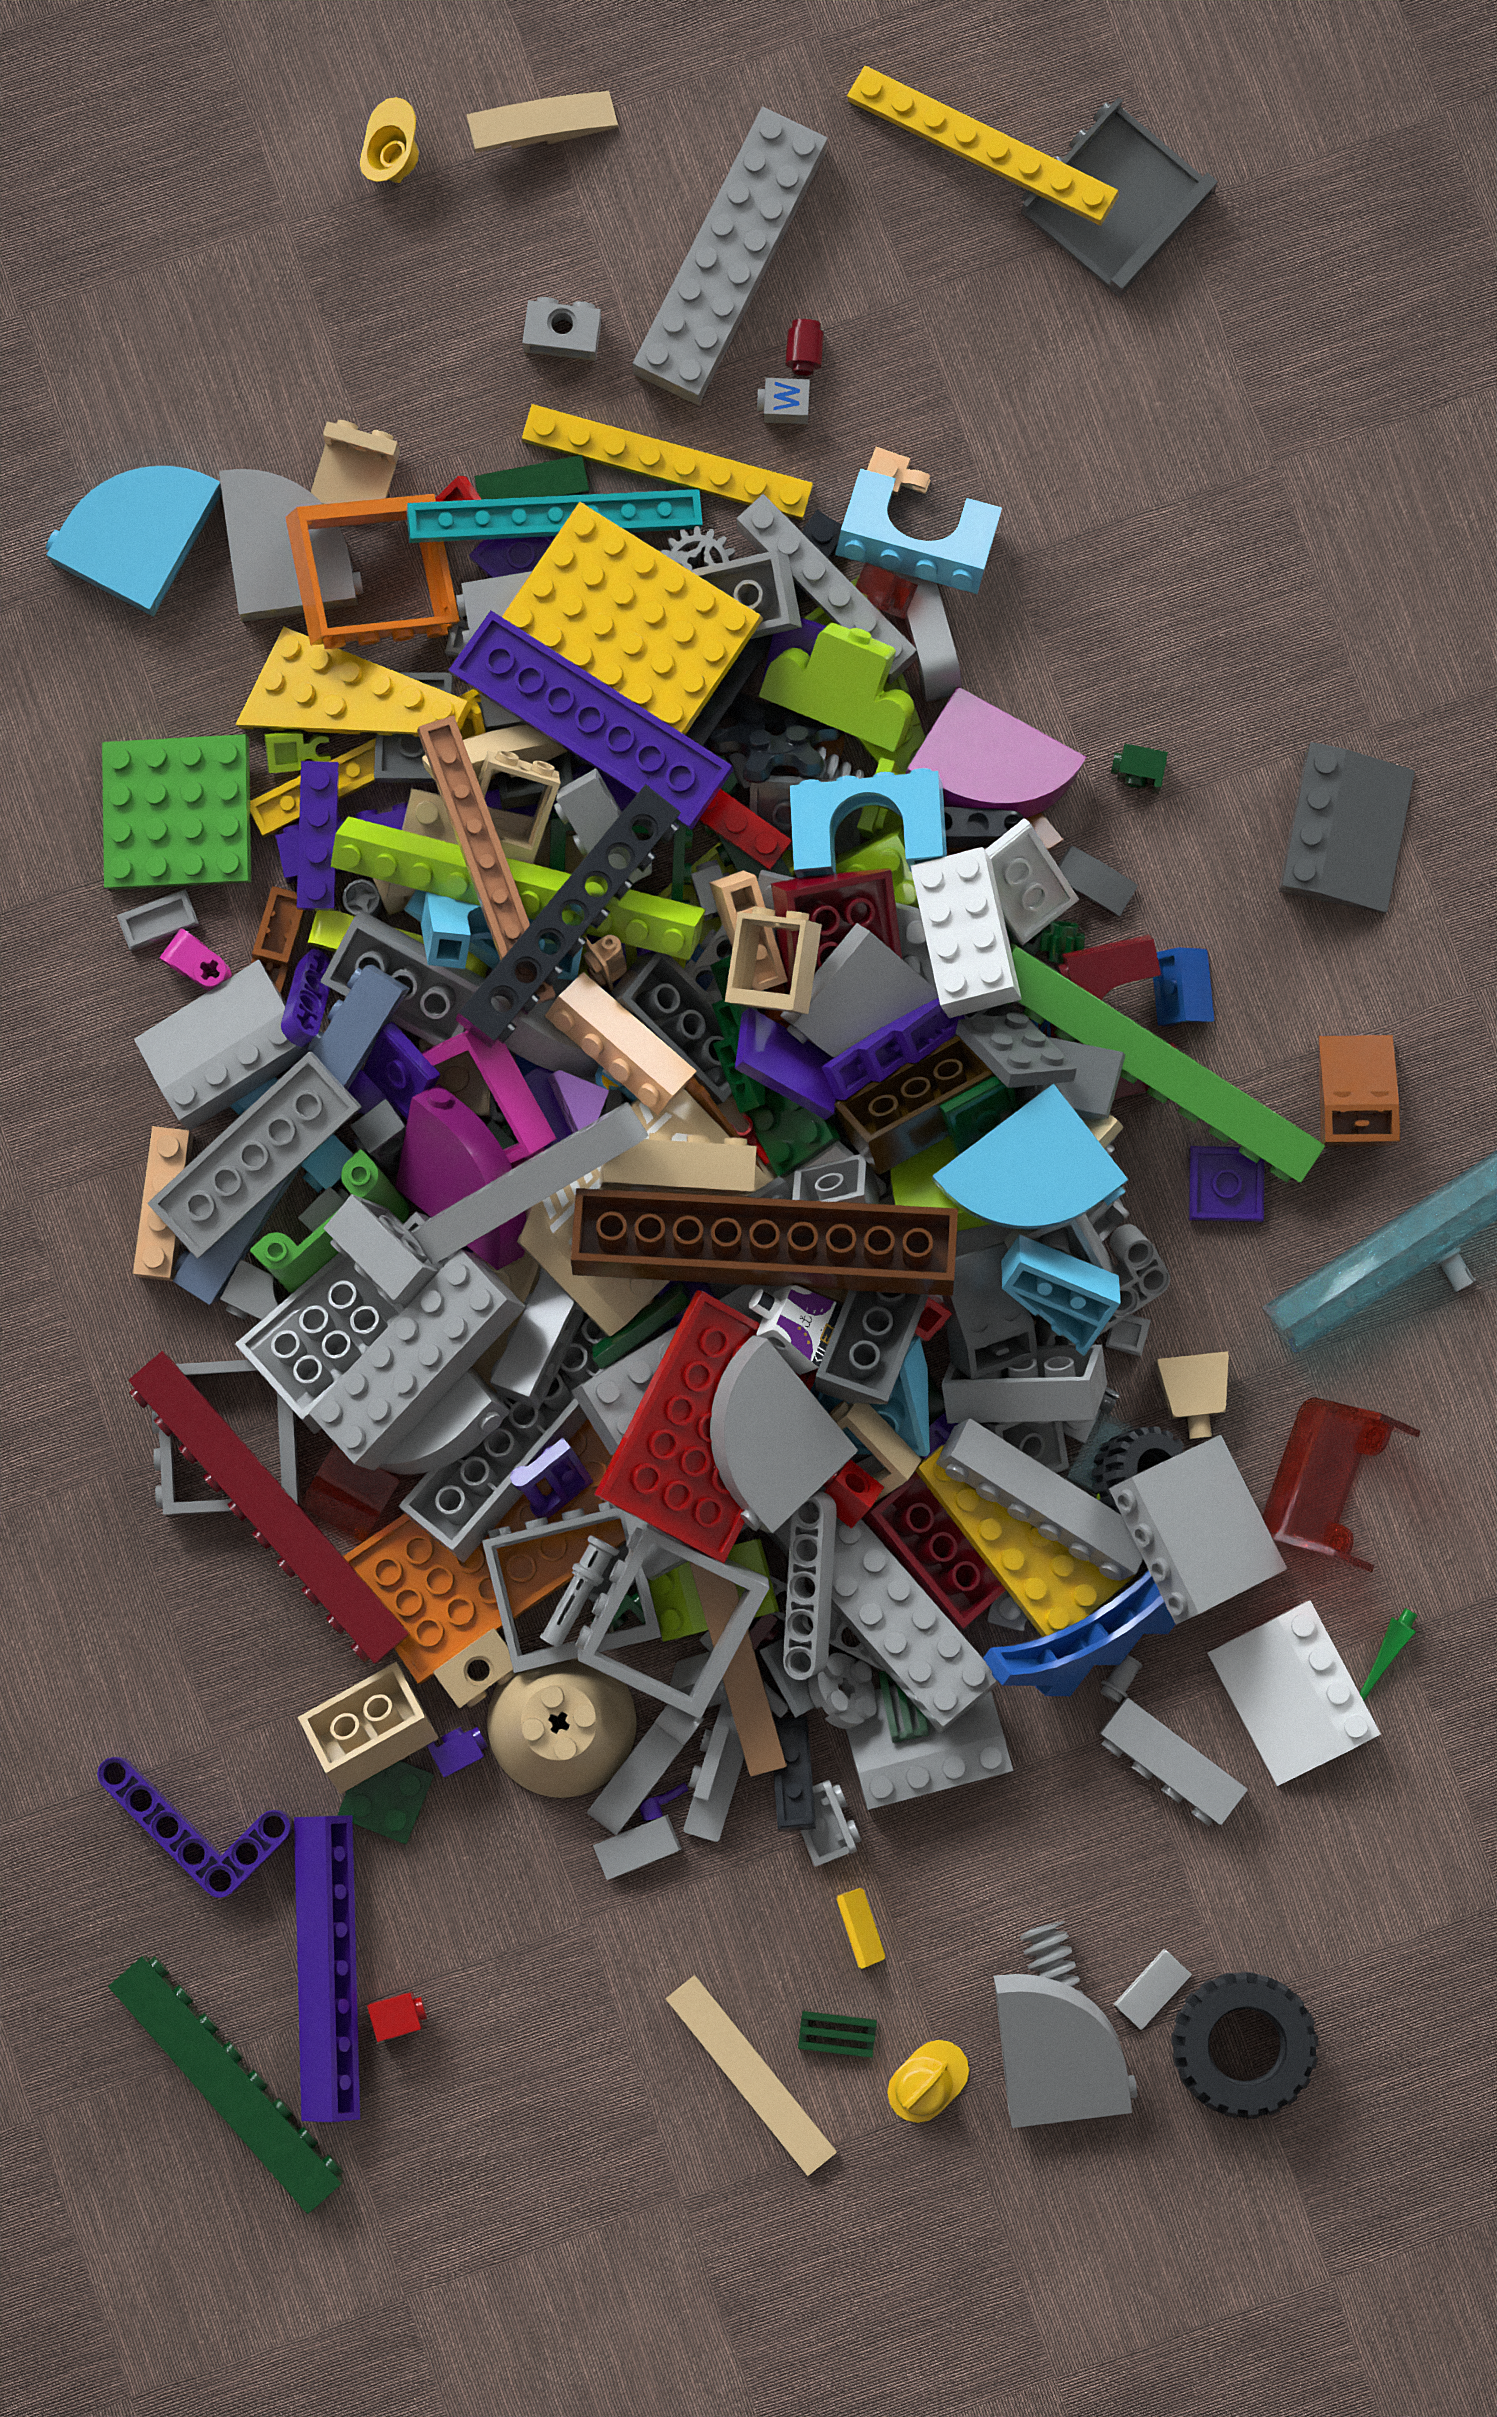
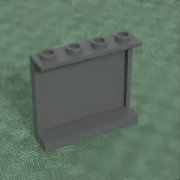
M1120 97L1112 105L1106 102L1093 117V120L1096 121L1095 124L1088 131L1082 129L1076 134L1069 144L1072 149L1064 158L1060 155L1055 158L1119 191V197L1102 226L1029 190H1026L1021 198L1024 201L1021 214L1118 298L1129 289L1213 195L1218 183L1208 172L1204 176L1200 175L1121 107L1123 100Z

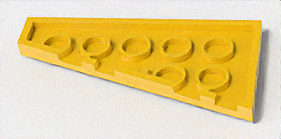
M283 626L235 725L240 729L252 730L255 727L269 728L274 731L300 729L306 732L360 734V732H369L392 736V734H412L414 737H419L417 732L419 726L453 715L460 731L473 705L460 697L341 649H324L323 644L310 646L309 636Z
M945 1444L941 1445L920 1462L915 1469L1042 1637L1061 1631L1086 1618L1135 1576L1132 1575L1121 1581L1105 1577L1099 1571V1567L1089 1561L1074 1557L1070 1554L1069 1548L1063 1544L1044 1538L1039 1534L1036 1527L1026 1521H1019L1011 1517L1007 1512L1008 1509L997 1502L983 1499L977 1494L976 1489L969 1484L950 1478L945 1473V1469L936 1464Z

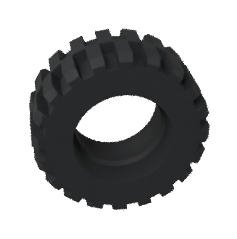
M1253 1972L1225 1973L1216 1979H1209L1202 1983L1195 1993H1191L1186 1998V2003L1182 2010L1178 2011L1174 2020L1176 2022L1175 2029L1171 2034L1174 2066L1177 2068L1179 2077L1185 2087L1208 2108L1232 2118L1258 2119L1262 2115L1268 2114L1270 2116L1280 2112V2108L1286 2104L1291 2105L1298 2099V2093L1303 2088H1307L1311 2081L1309 2077L1312 2069H1316L1318 2057H1316V2047L1319 2046L1318 2035L1315 2033L1313 2017L1304 2006L1305 2003L1289 1987L1279 1981ZM1239 2009L1255 2010L1268 2017L1274 2024L1280 2040L1279 2055L1273 2067L1265 2075L1249 2081L1235 2080L1224 2075L1215 2066L1209 2049L1210 2035L1216 2023L1224 2015Z

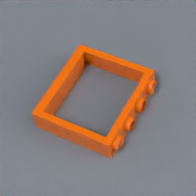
M434 494L296 507L285 517L310 646L323 644L324 649H335L345 646L346 642L358 641L359 645L365 646L378 643L380 638L392 637L394 642H402L413 639L415 634L425 633L427 638H438L447 635L448 630L460 622L444 541L420 543L434 617L333 628L327 627L308 530L407 520V503L436 502Z

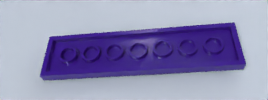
M490 610L448 670L451 675L637 795L645 784L681 812L676 821L690 830L696 825L734 770L732 765L492 610Z

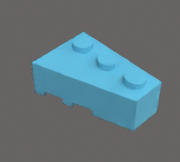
M1020 1234L1001 1261L1002 1289L1033 1315L1039 1314L1051 1324V1329L1056 1334L1066 1336L1076 1345V1350L1083 1356H1085L1120 1305L1118 1275Z

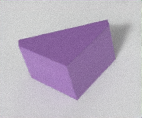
M561 1070L552 1073L548 1077L571 1134L599 1118L609 1090Z

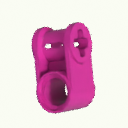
M182 928L159 957L176 972L190 978L207 991L212 990L232 977L231 969L220 956L209 950L205 944ZM212 969L217 970L220 974L217 978H214L212 976L208 977L206 972Z

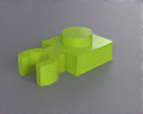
M302 731L265 734L268 772L301 770V761H305V759L322 762L331 761L329 753L318 754L315 752V748L319 743L329 742L328 735L319 733L313 735L308 741H303Z

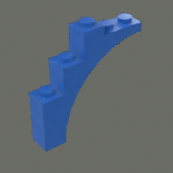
M1148 1570L1138 1581L1113 1601L1081 1621L1034 1641L1014 1646L992 1647L983 1659L991 1669L993 1677L1002 1686H1036L1045 1696H1071L1094 1665H1120L1143 1634H1169L1176 1624Z

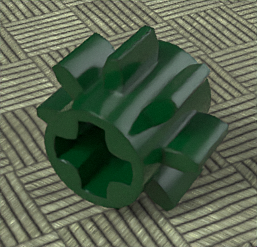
M1052 921L1050 930H1042L1040 950L1047 951V960L1064 963L1062 954L1084 949L1085 934L1078 933V924L1068 921Z

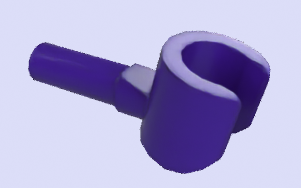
M685 1783L680 1784L665 1794L642 1801L640 1812L643 1821L663 1817L660 1805L668 1803L687 1792L688 1788Z

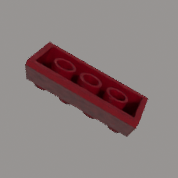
M916 1471L913 1472L908 1481L874 1503L861 1518L958 1630L964 1629L1006 1591L1005 1587Z

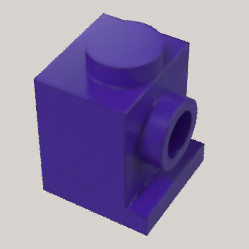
M459 1727L441 1737L444 1742L441 1746L438 1747L436 1741L427 1745L444 1778L486 1757L482 1749L488 1747L478 1727L465 1733Z

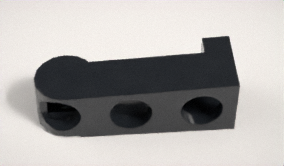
M944 807L946 848H988L1023 820V815L1016 811H1006L1004 809Z

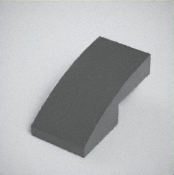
M1074 846L1068 847L1058 864L1059 869L1077 895L1087 897L1114 916H1121L1138 886L1124 875Z

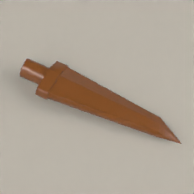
M693 1076L684 1089L730 1138H741L711 1099L707 1090ZM756 1159V1165H757V1166L760 1168V1170L764 1173V1171L762 1170L760 1164L758 1163V1161H757V1159Z

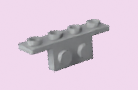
M728 1697L726 1702L721 1703L713 1731L705 1729L699 1750L706 1752L702 1767L695 1765L688 1787L695 1788V1792L683 1829L685 1833L714 1842L720 1839L744 1760V1753Z

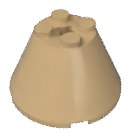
M578 1658L516 1672L514 1677L503 1685L499 1686L497 1684L488 1708L487 1732L495 1758L502 1769L522 1787L549 1797L565 1798L579 1796L607 1783L614 1777L628 1758L636 1735V1711L626 1683L578 1661ZM561 1712L566 1713L565 1721L570 1724L567 1731L560 1729L558 1732H555L552 1729L553 1723L551 1722L553 1715L559 1716Z

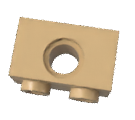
M494 1628L433 1671L459 1708L465 1704L469 1708L476 1705L487 1696V1693L484 1691L495 1682L499 1686L503 1685L515 1675L507 1643ZM478 1659L485 1661L489 1665L485 1676L473 1678L468 1674L467 1669L472 1661Z

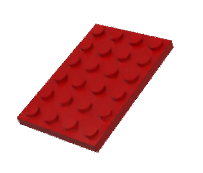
M696 1290L594 1495L682 1543L725 1563L745 1522L740 1516L744 1510L741 1509L730 1495L729 1490L726 1489L720 1478L719 1470L715 1465L711 1447L712 1439L710 1438L712 1404L720 1379L729 1362L753 1335L757 1336L756 1333L760 1323L707 1293ZM819 1368L801 1375L796 1373L809 1391L815 1382Z

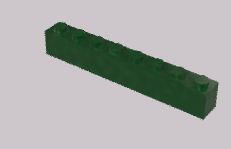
M147 1955L141 1956L108 1987L301 2208L309 2214L345 2181L340 2176L344 2170L330 2154L324 2158L315 2146L319 2142L308 2128L303 2126L299 2129L290 2119L294 2113L281 2098L274 2101L265 2089L269 2086L266 2080L255 2069L249 2072L240 2062L244 2056L231 2041L224 2044L216 2035V2032L219 2030L216 2023L205 2012L200 2016L190 2005L194 2002V1999L188 1991L180 1984L174 1987L165 1977L170 1973L166 1966L156 1956L151 1959Z

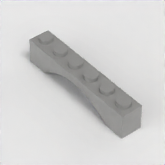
M764 494L736 518L737 530L761 554L778 550L789 556L793 581L816 602L834 623L848 629H863L871 634V638L895 648L896 654L886 680L889 685L916 660L917 649Z

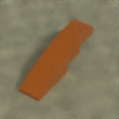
M272 886L252 951L251 964L257 960L261 961L283 997L305 910L297 909V892Z

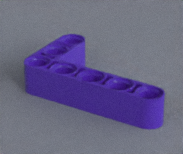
M111 1757L104 1760L98 1767V1781L107 1792L213 1897L222 1898L233 1894L292 1834L293 1821L289 1814L277 1809L267 1811L221 1854L129 1760L123 1757ZM113 1763L121 1764L126 1772L125 1779L118 1785L111 1783L107 1777V1770ZM141 1789L148 1791L152 1797V1804L146 1811L138 1810L133 1803L135 1793ZM166 1816L173 1817L178 1823V1832L172 1838L165 1837L160 1832V1822ZM271 1816L280 1817L285 1824L283 1834L277 1838L271 1837L266 1832L265 1824ZM191 1843H198L204 1849L205 1856L199 1864H192L186 1858V1849ZM244 1843H252L258 1850V1857L252 1864H245L239 1858V1849ZM219 1869L225 1870L231 1876V1885L225 1891L217 1890L212 1884V1876Z

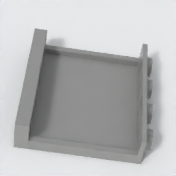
M1221 1435L1109 1488L1175 1624L1192 1618L1287 1569Z

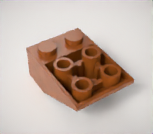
M1393 1035L1318 1036L1321 1143L1325 1147L1395 1146L1400 1142V1118Z

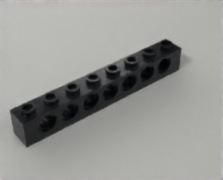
M645 784L458 1012L455 1021L489 1048L497 1040L504 1044L517 1028L512 1022L521 1011L527 1015L541 998L536 992L545 982L548 986L554 983L564 970L559 964L565 956L569 954L574 958L587 942V939L583 937L590 926L597 929L610 914V911L605 908L614 897L620 901L634 884L629 880L631 875L637 868L643 873L657 856L652 850L661 840L667 844L677 832L680 826L675 822L681 812ZM632 827H645L650 834V839L645 841L636 839L632 834ZM611 854L623 856L627 862V867L623 869L614 868L609 863L608 856ZM589 882L598 883L603 888L604 895L601 897L590 896L585 889V884ZM568 910L576 912L580 917L581 923L577 926L566 924L562 919V912ZM542 939L552 940L557 946V953L552 955L543 953L539 948L538 942ZM521 967L529 969L534 975V981L531 983L520 982L515 976V970ZM496 996L505 997L510 1002L511 1009L507 1012H499L492 1006L491 999Z

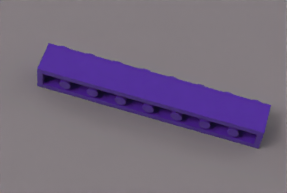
M352 1815L294 1817L301 2121L341 2122L360 2120Z

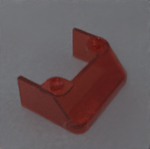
M1317 1397L1307 1399L1297 1413L1262 1515L1272 1539L1339 1564L1373 1572L1375 1565L1350 1555L1354 1542L1353 1533L1348 1527L1338 1524L1361 1455L1373 1457L1382 1453L1388 1445L1392 1431L1419 1438L1421 1431L1379 1412Z

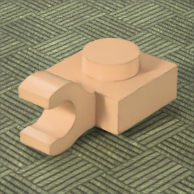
M875 447L867 471L896 478L892 494L898 496L901 486L926 494L931 481L929 474L919 470L908 469L910 458Z

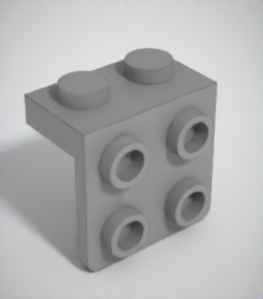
M829 1780L813 1786L816 1829L800 1830L815 1867L848 1853L857 1852L855 1844L862 1841L854 1820L846 1822L841 1808L848 1805L840 1785L832 1787Z

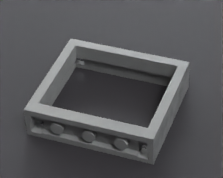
M249 1360L176 1364L186 1376L259 1372ZM277 1392L281 1484L301 1507L296 1413ZM152 1411L153 1434L159 1433L160 1448L154 1449L155 1471H161L162 1484L155 1488L157 1508H163V1515L166 1516L232 1512L227 1505L232 1499L192 1502L175 1501L172 1434L168 1437L154 1422L158 1414Z
M605 1502L598 1504L600 1512L585 1515L584 1509L581 1508L561 1513L563 1521L548 1524L547 1517L525 1522L526 1530L512 1533L510 1526L488 1531L490 1538L482 1540L514 1673L578 1658L579 1648L575 1646L577 1641L562 1644V1648L554 1646L522 1654L497 1548L621 1518L627 1543L631 1535L630 1514ZM641 1566L635 1575V1580L646 1624L605 1634L596 1650L597 1652L661 1637L648 1581Z
M644 1522L642 1528L636 1527L628 1539L626 1547L630 1548V1551L625 1561L618 1560L609 1577L613 1584L607 1595L601 1593L597 1598L592 1613L596 1616L590 1628L584 1625L580 1631V1636L575 1644L579 1648L578 1661L701 1719L770 1588L767 1577L728 1558L725 1563H722ZM652 1543L745 1588L690 1695L680 1692L596 1651Z

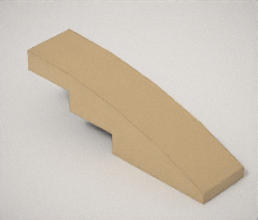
M609 91L539 99L466 114L476 153L511 145L512 149L543 141H547V144H552L618 128Z
M528 724L490 731L463 740L477 780L488 750L495 753L498 750H506L516 754L519 757L518 760L532 764L533 761L546 762L568 751ZM425 755L422 757L424 768L435 780ZM494 769L492 776L501 771ZM507 773L510 778H513V777L516 776V775H512V774Z

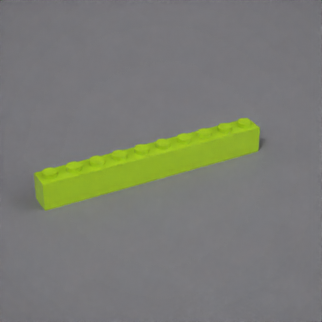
M349 816L335 833L331 867L481 906L459 845ZM506 857L527 918L535 920L571 874ZM589 882L585 884V889L590 896L601 897L604 895L603 888L598 883ZM629 889L620 901L614 897L605 907L610 911V914L597 929L590 926L585 933L602 938L607 935H614L619 938L621 943L689 960L700 942L706 909ZM570 910L562 912V919L566 924L577 926L581 923L580 917L576 912Z

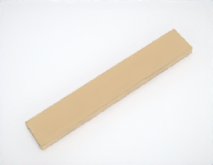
M693 1975L665 1998L807 2176L837 2153L835 2148L696 1975Z

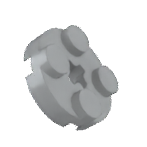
M833 1653L828 1656L827 1666L824 1670L809 1677L808 1685L811 1699L817 1709L823 1707L824 1711L829 1715L825 1719L830 1724L838 1728L850 1729L872 1717L877 1711L875 1690L871 1681L872 1671L865 1661H856L847 1654ZM838 1685H841L843 1687L845 1693L839 1690Z

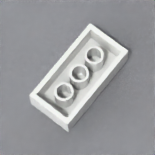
M980 847L912 865L911 871L940 1006L947 1016L952 1018L1021 1000L993 866L985 849Z

